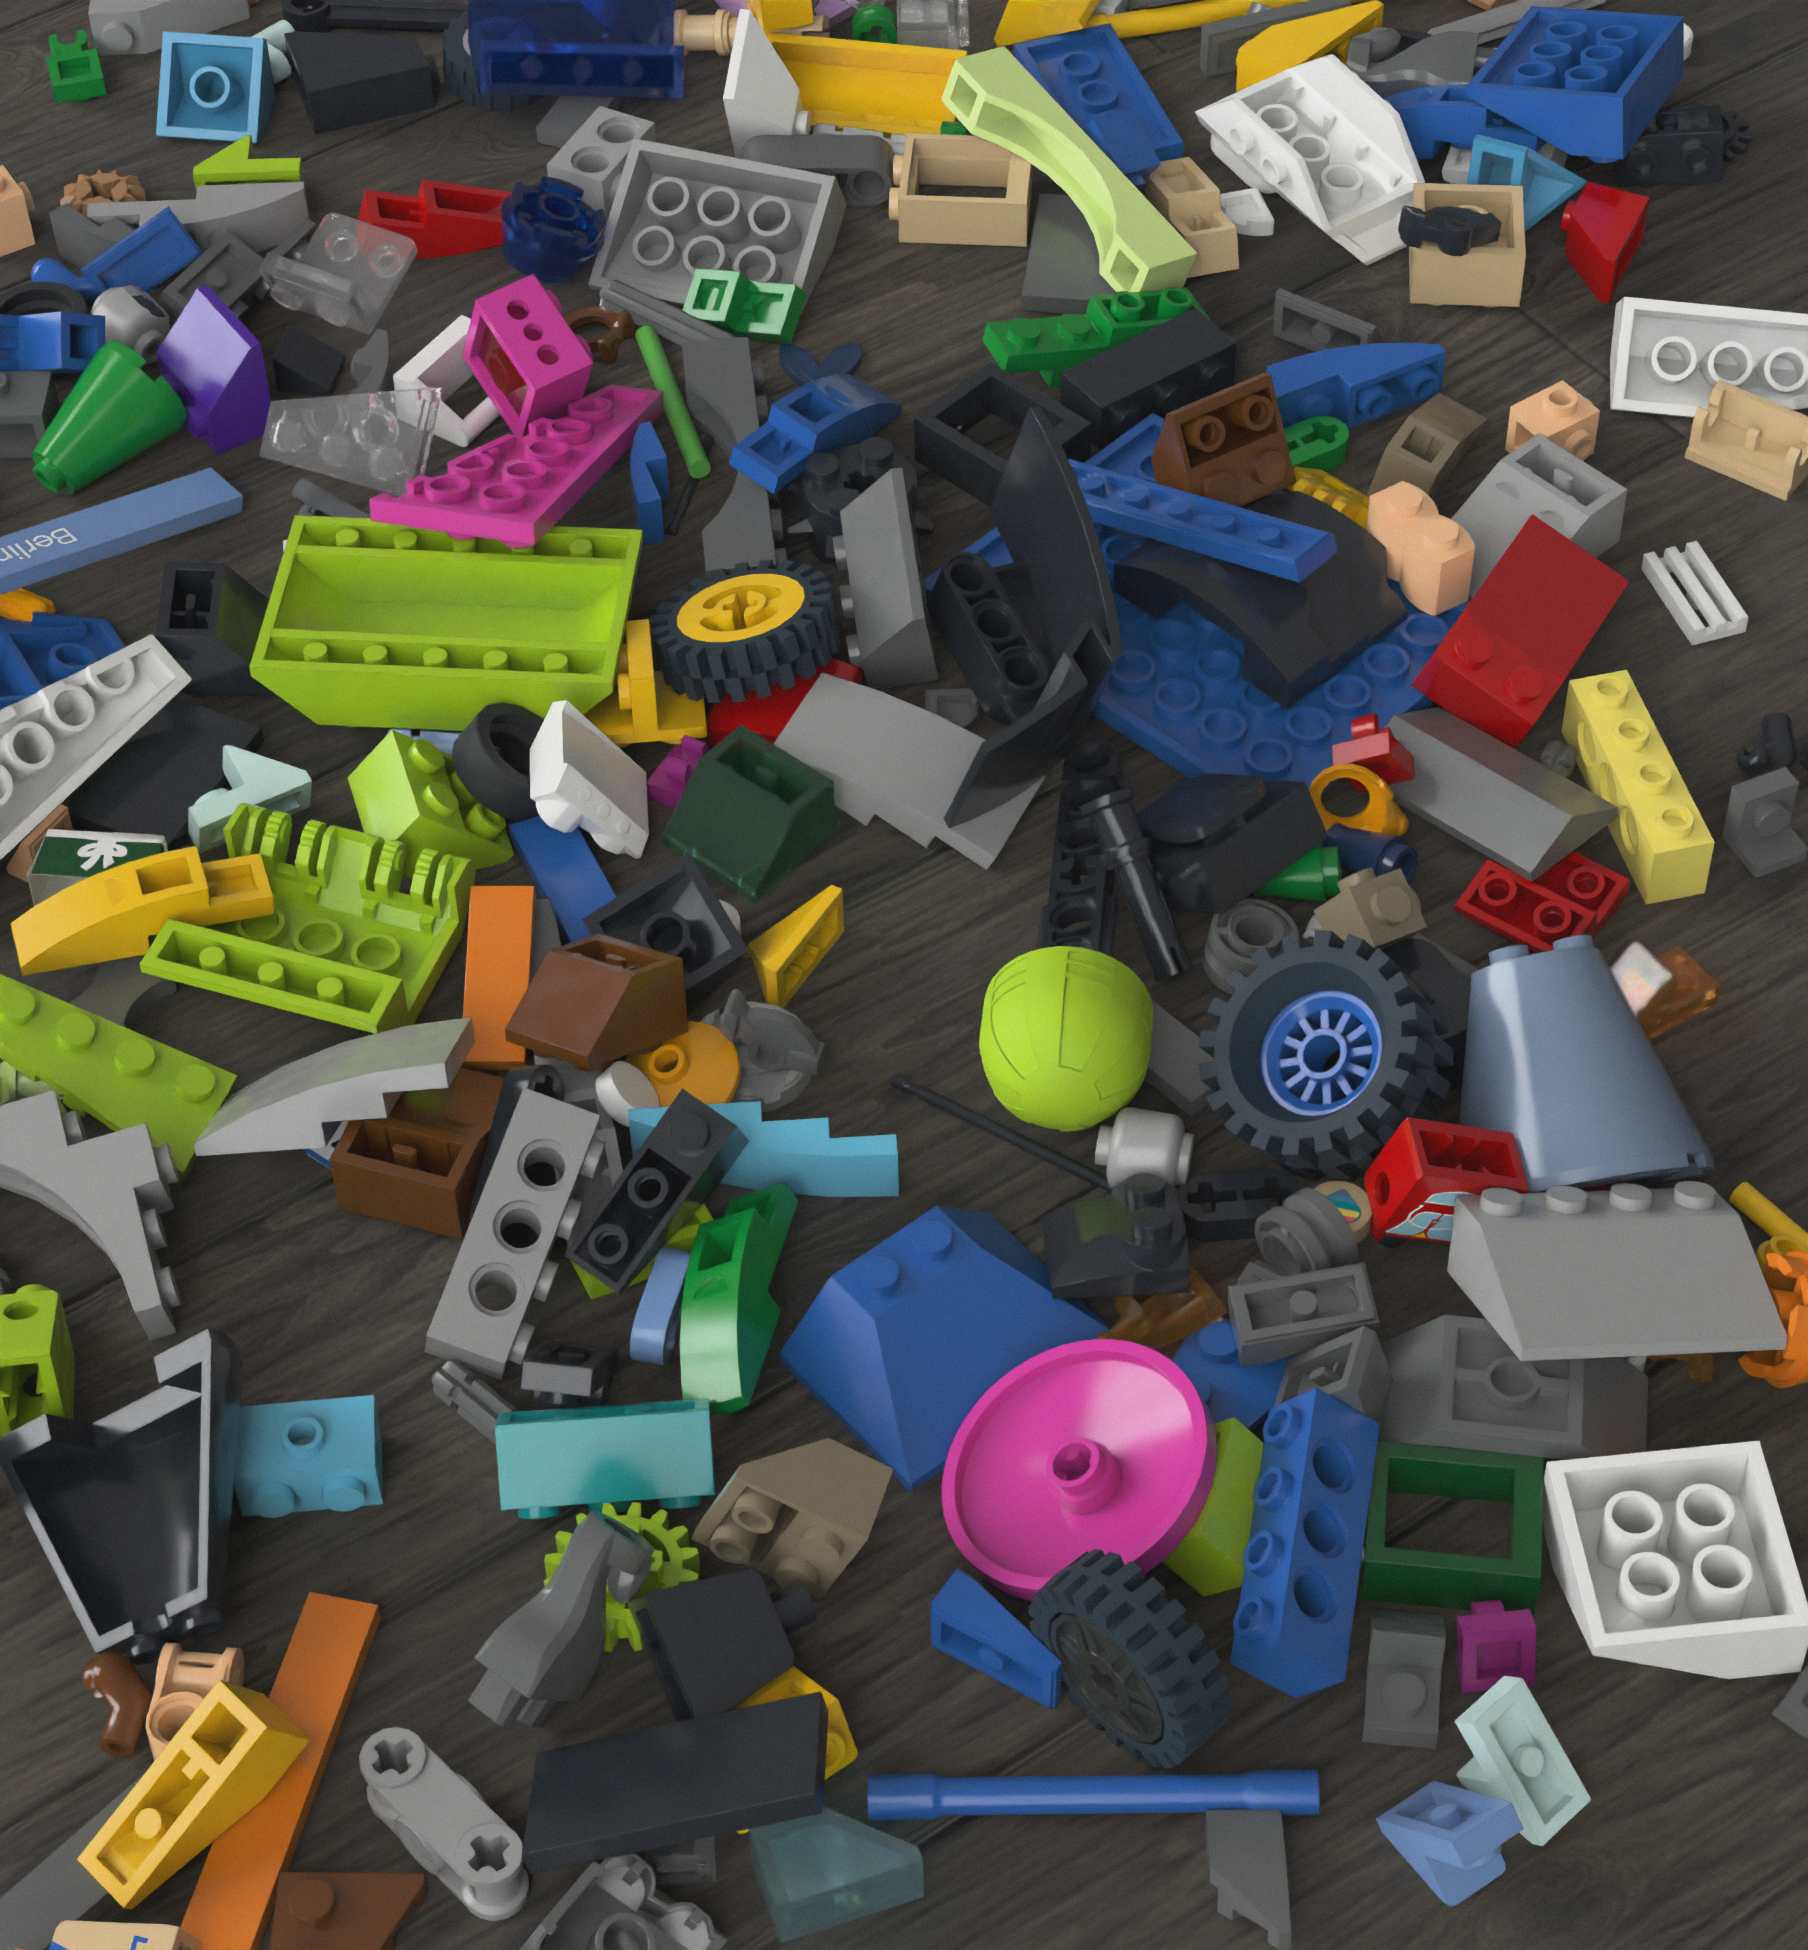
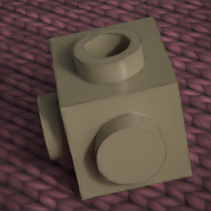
M1372 867L1354 873L1337 883L1341 893L1314 910L1322 930L1333 931L1343 941H1346L1348 934L1364 939L1375 950L1377 948L1381 950L1409 939L1427 928L1421 914L1419 898L1408 885L1401 868L1376 877Z

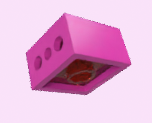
M531 274L475 301L462 357L514 436H516V439L518 440L528 435V424L541 417L555 420L568 416L567 405L583 398L593 366V356L585 339L579 334L574 335L564 320L561 305L553 292L550 290L545 291L535 275Z

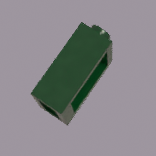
M1378 1441L1360 1571L1362 1572L1360 1600L1471 1611V1602L1501 1600L1505 1611L1530 1609L1532 1617H1534L1541 1580L1544 1457ZM1387 1491L1507 1502V1558L1384 1547Z

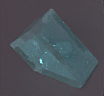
M823 1807V1813L749 1829L752 1867L780 1944L924 1897L923 1858L918 1846Z

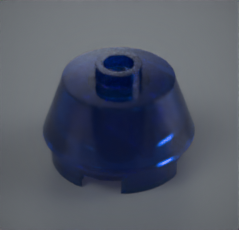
M543 176L539 185L525 187L520 181L514 186L512 194L506 197L501 205L504 256L516 270L526 276L534 274L538 281L547 283L569 281L603 246V229L606 223L603 209L594 211L592 207L581 200L584 190L567 181Z

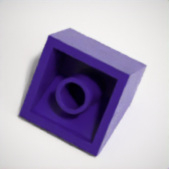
M207 284L197 288L156 352L160 375L171 385L187 412V420L184 423L188 431L195 439L201 437L215 454L219 455L276 430L261 343Z

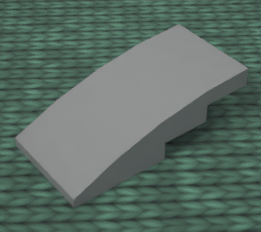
M821 673L765 756V759L865 826L868 825L876 814L925 848L936 836L986 870L998 856L1046 777L1044 775L1029 789L1007 803L968 822L948 828L944 817L982 742L986 740L930 711L879 690L825 673Z
M472 1017L403 1026L345 1041L278 1068L230 1095L194 1143L196 1156L323 1148L327 1146L342 1121L387 1118L403 1091L449 1088L475 1043Z

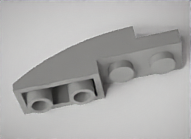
M304 182L197 186L196 199L89 203L87 218L97 226H101L117 217L133 230H136L169 206L202 250V253L227 231L254 252H260L279 245L306 218H310ZM196 259L187 264L185 267H189Z

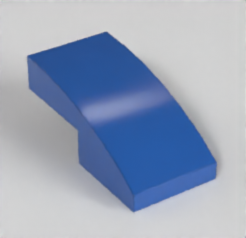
M651 421L639 424L634 436L630 457L634 515L637 530H643L642 546L665 541L662 501L670 500L667 456Z

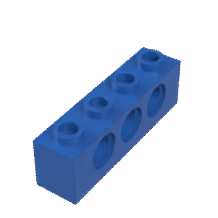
M1314 1388L1269 1408V1414L1263 1428L1265 1440L1259 1479L1253 1492L1255 1504L1249 1543L1243 1556L1245 1569L1239 1607L1233 1620V1630L1235 1633L1230 1659L1231 1665L1295 1699L1345 1681L1380 1423L1318 1388Z

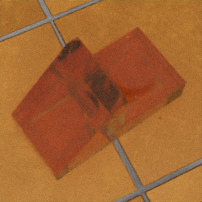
M1636 941L1626 949L1611 968L1614 977L1649 1040L1718 1002L1721 985L1680 946L1656 958L1640 942Z

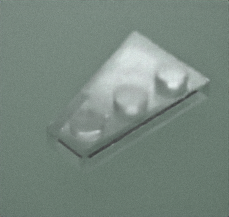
M433 387L271 401L259 456L400 496L407 493L406 481L419 475H424L443 388Z

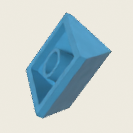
M163 31L156 136L236 142L244 136L251 135L253 144H260L276 102L267 40L255 37Z

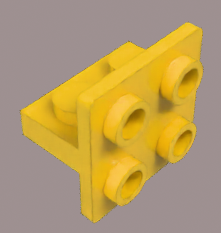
M649 619L627 621V644H622L613 693L586 712L584 716L619 748L627 747L632 743L655 741L681 744V739L684 735L694 739L706 737L707 725L704 696L699 701L688 699L686 692L681 695L675 693L672 686L666 684L662 671H653Z

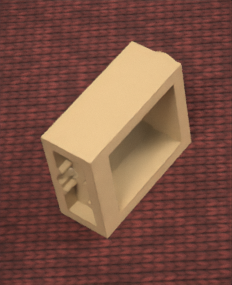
M906 133L904 155L895 154L893 162V186L899 188L890 187L889 220H898L899 242L1027 247L1033 165L1000 145L975 135ZM919 184L1007 187L1006 198L918 195Z

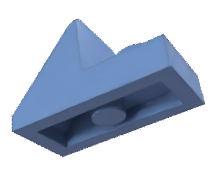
M1434 1780L1376 1818L1381 1832L1441 1901L1448 1906L1458 1905L1504 1873L1506 1865L1501 1855V1844L1524 1829L1512 1802Z

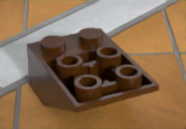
M460 1067L449 1088L403 1091L387 1118L350 1120L329 1159L339 1209L463 1240L469 1228L470 1206L504 1078Z

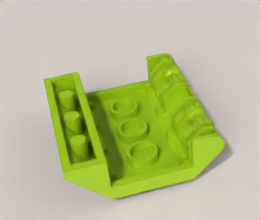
M244 802L240 803L223 829L229 858L261 854L273 894L274 914L202 927L168 918L140 962L141 972L374 1034L414 1025L462 938L470 902V888L475 880V861L448 853L443 857L439 851L428 848L423 849L419 859H417L409 895L399 892L407 854L405 843L389 839L385 844L383 837L336 825L326 827L324 822L311 819L305 825L304 830H302L295 865L285 863L290 843V834L292 832L291 828L293 826L291 815L276 810L271 815L268 808Z

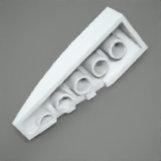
M153 634L0 710V860L192 680Z

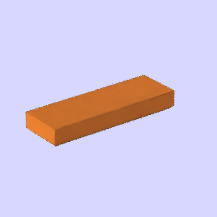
M471 886L463 1018L472 1017L475 1043L461 1065L462 1068L470 1070H510L517 1065H527L528 1048L507 1042L505 1028L532 982L536 909L534 886Z

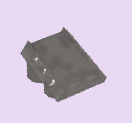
M631 1853L594 1860L541 1922L520 1950H720L729 1938L715 1929L711 1918L694 1903L676 1902L656 1888L653 1868L637 1854Z

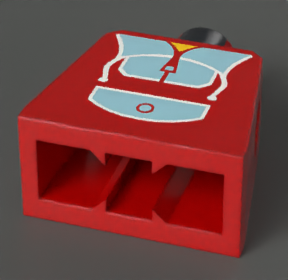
M1407 1117L1400 1124L1367 1169L1364 1177V1185L1373 1215L1370 1222V1230L1380 1244L1392 1249L1400 1247L1408 1239L1450 1244L1456 1196L1481 1195L1482 1191L1488 1188H1506L1519 1194L1529 1192L1513 1133Z

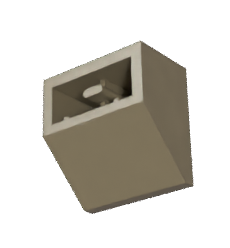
M830 1438L741 1464L696 1526L691 1539L709 1547L717 1557L734 1564H745L751 1568H756L758 1571L774 1578L782 1588L799 1581L805 1586L810 1596L820 1600L868 1540L893 1468Z

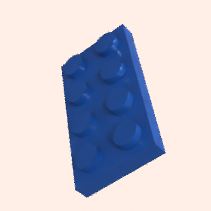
M1110 23L1014 44L1013 56L1081 129L1094 118L1133 109L1160 162L1183 158L1182 139Z

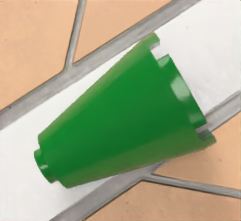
M110 340L97 350L31 455L36 465L32 468V472L38 481L49 491L58 493L62 490L65 493L74 494L179 432L187 420V412L171 385L162 375L153 381L140 369L147 361L126 345Z

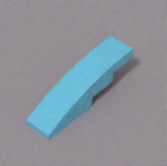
M761 1101L706 1104L737 1125L749 1140V1143L720 1184L758 1191L785 1182L793 1194L823 1197L899 1196L896 1134L830 1138L828 1118L762 1122ZM669 1107L628 1109L633 1157Z

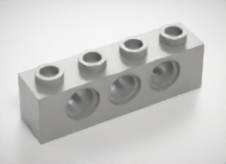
M523 1088L427 1332L424 1352L448 1361H460L467 1368L500 1380L503 1378L509 1361L522 1364L536 1327L524 1322L533 1298L546 1302L559 1267V1263L548 1260L557 1236L566 1240L570 1239L583 1204L582 1201L572 1198L579 1177L582 1175L593 1179L606 1144L605 1140L595 1137L600 1115ZM545 1162L553 1165L559 1171L561 1179L551 1186H539L527 1178L525 1170L534 1163ZM522 1223L535 1231L538 1240L529 1247L515 1248L503 1240L500 1232L510 1224ZM487 1285H500L509 1290L514 1302L504 1310L492 1311L479 1303L476 1294Z

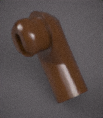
M104 1652L85 1666L82 1675L83 1685L87 1691L95 1688L93 1695L96 1698H104L111 1708L99 1742L100 1748L109 1755L130 1758L135 1753L146 1722L152 1693L130 1658L115 1652Z

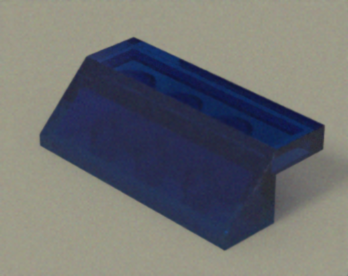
M468 0V43L479 94L683 98L684 46L673 45L674 0Z

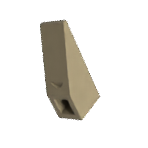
M1437 393L1408 416L1387 445L1367 496L1370 497L1379 491L1404 481L1420 488L1433 500L1483 429L1488 418L1441 393Z

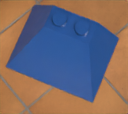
M935 1206L830 1276L780 1351L779 1357L780 1362L881 1463L893 1468L892 1474L912 1492L944 1469L954 1437L970 1410L989 1388L1012 1369L1040 1353L1061 1345L1093 1339L1121 1340V1336L1081 1298L1052 1299L1048 1268L988 1212Z

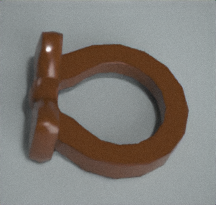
M588 306L575 310L564 317L572 331L590 322L605 323L611 329L605 336L586 341L591 353L600 352L603 361L607 364L615 363L619 345L624 340L633 338L636 333L632 315L626 310L616 314L607 307Z

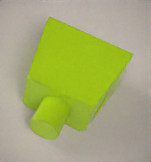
M29 1284L19 1288L15 1294L0 1295V1437L44 1414L73 1419L75 1360L60 1294L43 1285ZM36 1373V1394L42 1393V1396L39 1397L29 1396L23 1391L24 1382Z

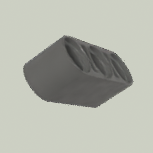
M761 135L748 140L742 149L741 159L835 176L846 200V206L879 205L887 200L890 187L892 188L894 154L891 145L879 136Z

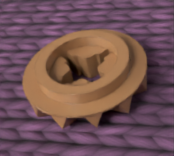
M98 169L95 175L86 176L80 174L78 175L77 183L64 186V197L60 200L61 206L67 203L87 218L89 203L112 202L108 199L112 197L113 202L147 201L145 188L141 187L137 176H125L121 169H116L110 174L102 173Z

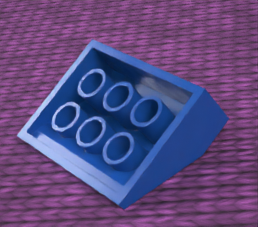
M1531 6L1467 84L1466 96L1570 155L1588 156L1591 161L1596 163H1610L1624 159L1683 77L1684 16Z

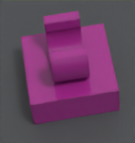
M684 735L681 739V745L676 744L646 781L647 799L700 819L730 781L729 763L709 756L707 743Z
M1501 1600L1471 1602L1472 1615L1457 1616L1456 1675L1462 1693L1489 1690L1503 1676L1523 1678L1527 1686H1535L1536 1625L1530 1609L1505 1611Z

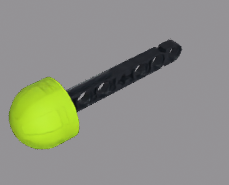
M1103 740L1082 743L1073 748L1065 758L1062 776L1064 790L1060 793L1048 905H1044L1041 908L1037 950L1030 951L1011 960L993 977L986 991L980 1029L979 1048L982 1063L997 1099L1019 1119L1041 1127L1057 1129L1060 1132L1078 1131L1094 1127L1097 1123L1104 1121L1125 1107L1136 1095L1144 1081L1151 1053L1153 1004L1151 997L1140 978L1126 965L1113 958L1119 899L1113 896L1115 873L1114 870L1107 871L1105 866L1102 867L1099 857L1102 855L1103 850L1090 817L1082 816L1079 808L1088 802L1124 788L1125 777L1117 748L1111 742ZM1104 766L1103 768L1096 771L1085 772L1091 768ZM1098 842L1087 848L1075 849L1085 843ZM1080 875H1089L1084 878V881L1081 884ZM1091 921L1083 927L1064 930L1074 923Z

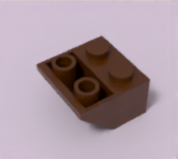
M1264 372L1167 413L1151 458L1157 484L1237 507H1242L1295 484L1296 479L1271 374Z
M600 933L548 951L505 1028L506 1041L531 1049L534 1055L538 1057H555L573 1063L577 1070L585 1072L608 1069L614 1063V1059L630 1053L653 1052L662 1046L663 1041L689 1032L683 959Z

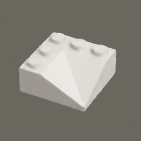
M1760 1441L1547 1462L1543 1481L1542 1527L1553 1571L1592 1655L1725 1679L1801 1672L1808 1648V1603Z

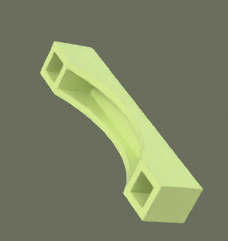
M1002 46L955 59L941 101L971 134L996 143L1024 158L1047 174L1069 195L1083 213L1094 234L1099 253V274L1116 292L1163 290L1167 287L1183 288L1198 253L1007 48Z

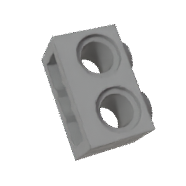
M599 106L547 164L551 207L607 224L632 139L656 142L655 122Z

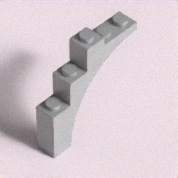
M55 1090L1 1105L0 1187L34 1199L74 1223L111 1259L123 1279L133 1310L150 1341L176 1333L171 1308L181 1305L180 1293L171 1267L161 1268L157 1249L167 1247L166 1235L159 1214L174 1209L169 1184L179 1181L177 1166L169 1144L165 1143L157 1146L146 1123L87 1140L78 1111L66 1112Z

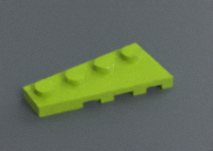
M0 974V1058L33 1082L43 1080L64 1095L63 1103L69 1108L77 1110L82 1117L89 1113L114 1132L146 1123L157 1146L165 1143L169 1144L179 1174V1181L175 1183L181 1187L197 1158L194 1143L225 1100L233 1094L238 1075Z

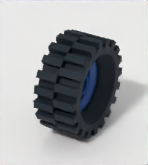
M1315 930L1313 946L1299 933L1281 938L1285 952L1277 956L1266 946L1251 954L1250 956L1258 968L1249 976L1245 975L1237 967L1225 980L1226 983L1235 989L1228 1003L1214 996L1207 1013L1219 1021L1217 1031L1201 1030L1199 1048L1212 1056L1214 1061L1199 1064L1200 1077L1204 1084L1215 1091V1093L1206 1098L1213 1111L1227 1121L1224 1126L1269 1160L1286 1171L1293 1170L1306 1179L1320 1181L1322 1172L1334 1181H1353L1352 1165L1355 1164L1366 1172L1407 1117L1430 1121L1437 1120L1438 1117L1430 1112L1426 1106L1430 1097L1444 1101L1447 1098L1451 1083L1437 1073V1067L1453 1066V1048L1439 1037L1450 1031L1445 1016L1432 1006L1436 1001L1430 993L1379 948L1375 950L1364 939L1348 934L1346 941H1343L1333 931ZM1340 1051L1337 1064L1329 1071L1323 1072L1326 1060L1333 1053Z

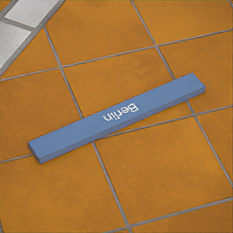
M210 467L0 537V595L241 513L243 495Z

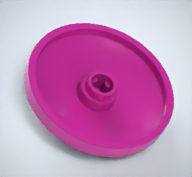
M1093 1339L1061 1345L1040 1353L1012 1369L989 1388L970 1410L954 1437L948 1452L942 1479L943 1513L951 1537L964 1557L985 1580L1012 1596L1032 1601L1031 1598L1059 1571L1083 1553L1091 1552L1093 1549L1102 1550L1105 1555L1109 1552L1121 1555L1125 1565L1132 1561L1142 1568L1145 1575L1160 1564L1186 1537L1207 1501L1217 1461V1438L1211 1414L1202 1396L1182 1369L1163 1354L1144 1345L1116 1339Z

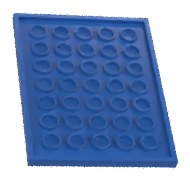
M1155 413L1150 414L1085 463L1157 484L1151 458L1165 419ZM1279 490V491H1276V492H1274V493H1272V494H1270V495H1267V496L1276 495V494H1281V493H1285V492L1282 491V490ZM1093 522L1116 606L1122 654L1092 715L1188 778L1209 773L1259 776L1262 780L1305 782L1309 790L1312 780L1322 770L1333 766L1332 745L1353 740L1351 730L1353 719L1376 713L1379 719V729H1382L1393 715L1428 709L1435 703L1412 687L1411 684L1468 605L1467 602L1433 616L1415 607L1404 596L1399 582L1387 577V584L1408 609V619L1287 709L1243 679L1244 643L1183 602L1178 603L1155 620L1113 591L1114 565L1149 541L1150 538ZM997 527L962 551L982 557L992 568L1014 563ZM942 567L924 579L927 602ZM1338 778L1334 781H1331L1323 789L1322 794H1324L1342 778Z

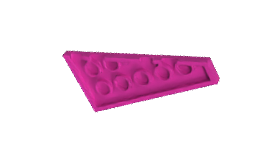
M611 384L567 405L568 416L551 420L541 417L529 423V434L516 440L514 435H503L447 462L448 473L432 478L419 475L406 481L407 493L395 498L391 494L383 492L370 498L371 521L443 531L455 539H472L476 537L501 540L504 545L514 548L535 545L631 447L639 424L649 421L653 424L664 413L663 391Z

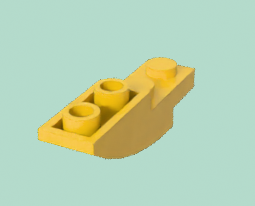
M192 846L131 861L84 879L31 908L11 923V929L22 976L145 955L149 949L148 936L158 934L168 918L202 927L274 914L273 894L260 853L201 863L197 846Z

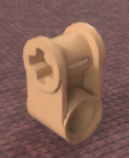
M166 1643L163 1646L157 1666L156 1685L149 1712L146 1716V1732L154 1761L219 1680L243 1687L244 1657L241 1648L227 1647L223 1654L183 1651L181 1645L177 1643Z

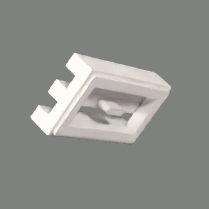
M1697 541L1686 543L1685 552L1682 553L1678 551L1676 546L1666 548L1663 558H1658L1655 552L1643 555L1642 571L1692 646L1746 632L1748 615ZM1670 572H1674L1686 590V598L1670 576ZM1692 607L1700 611L1709 624L1708 627L1703 625Z

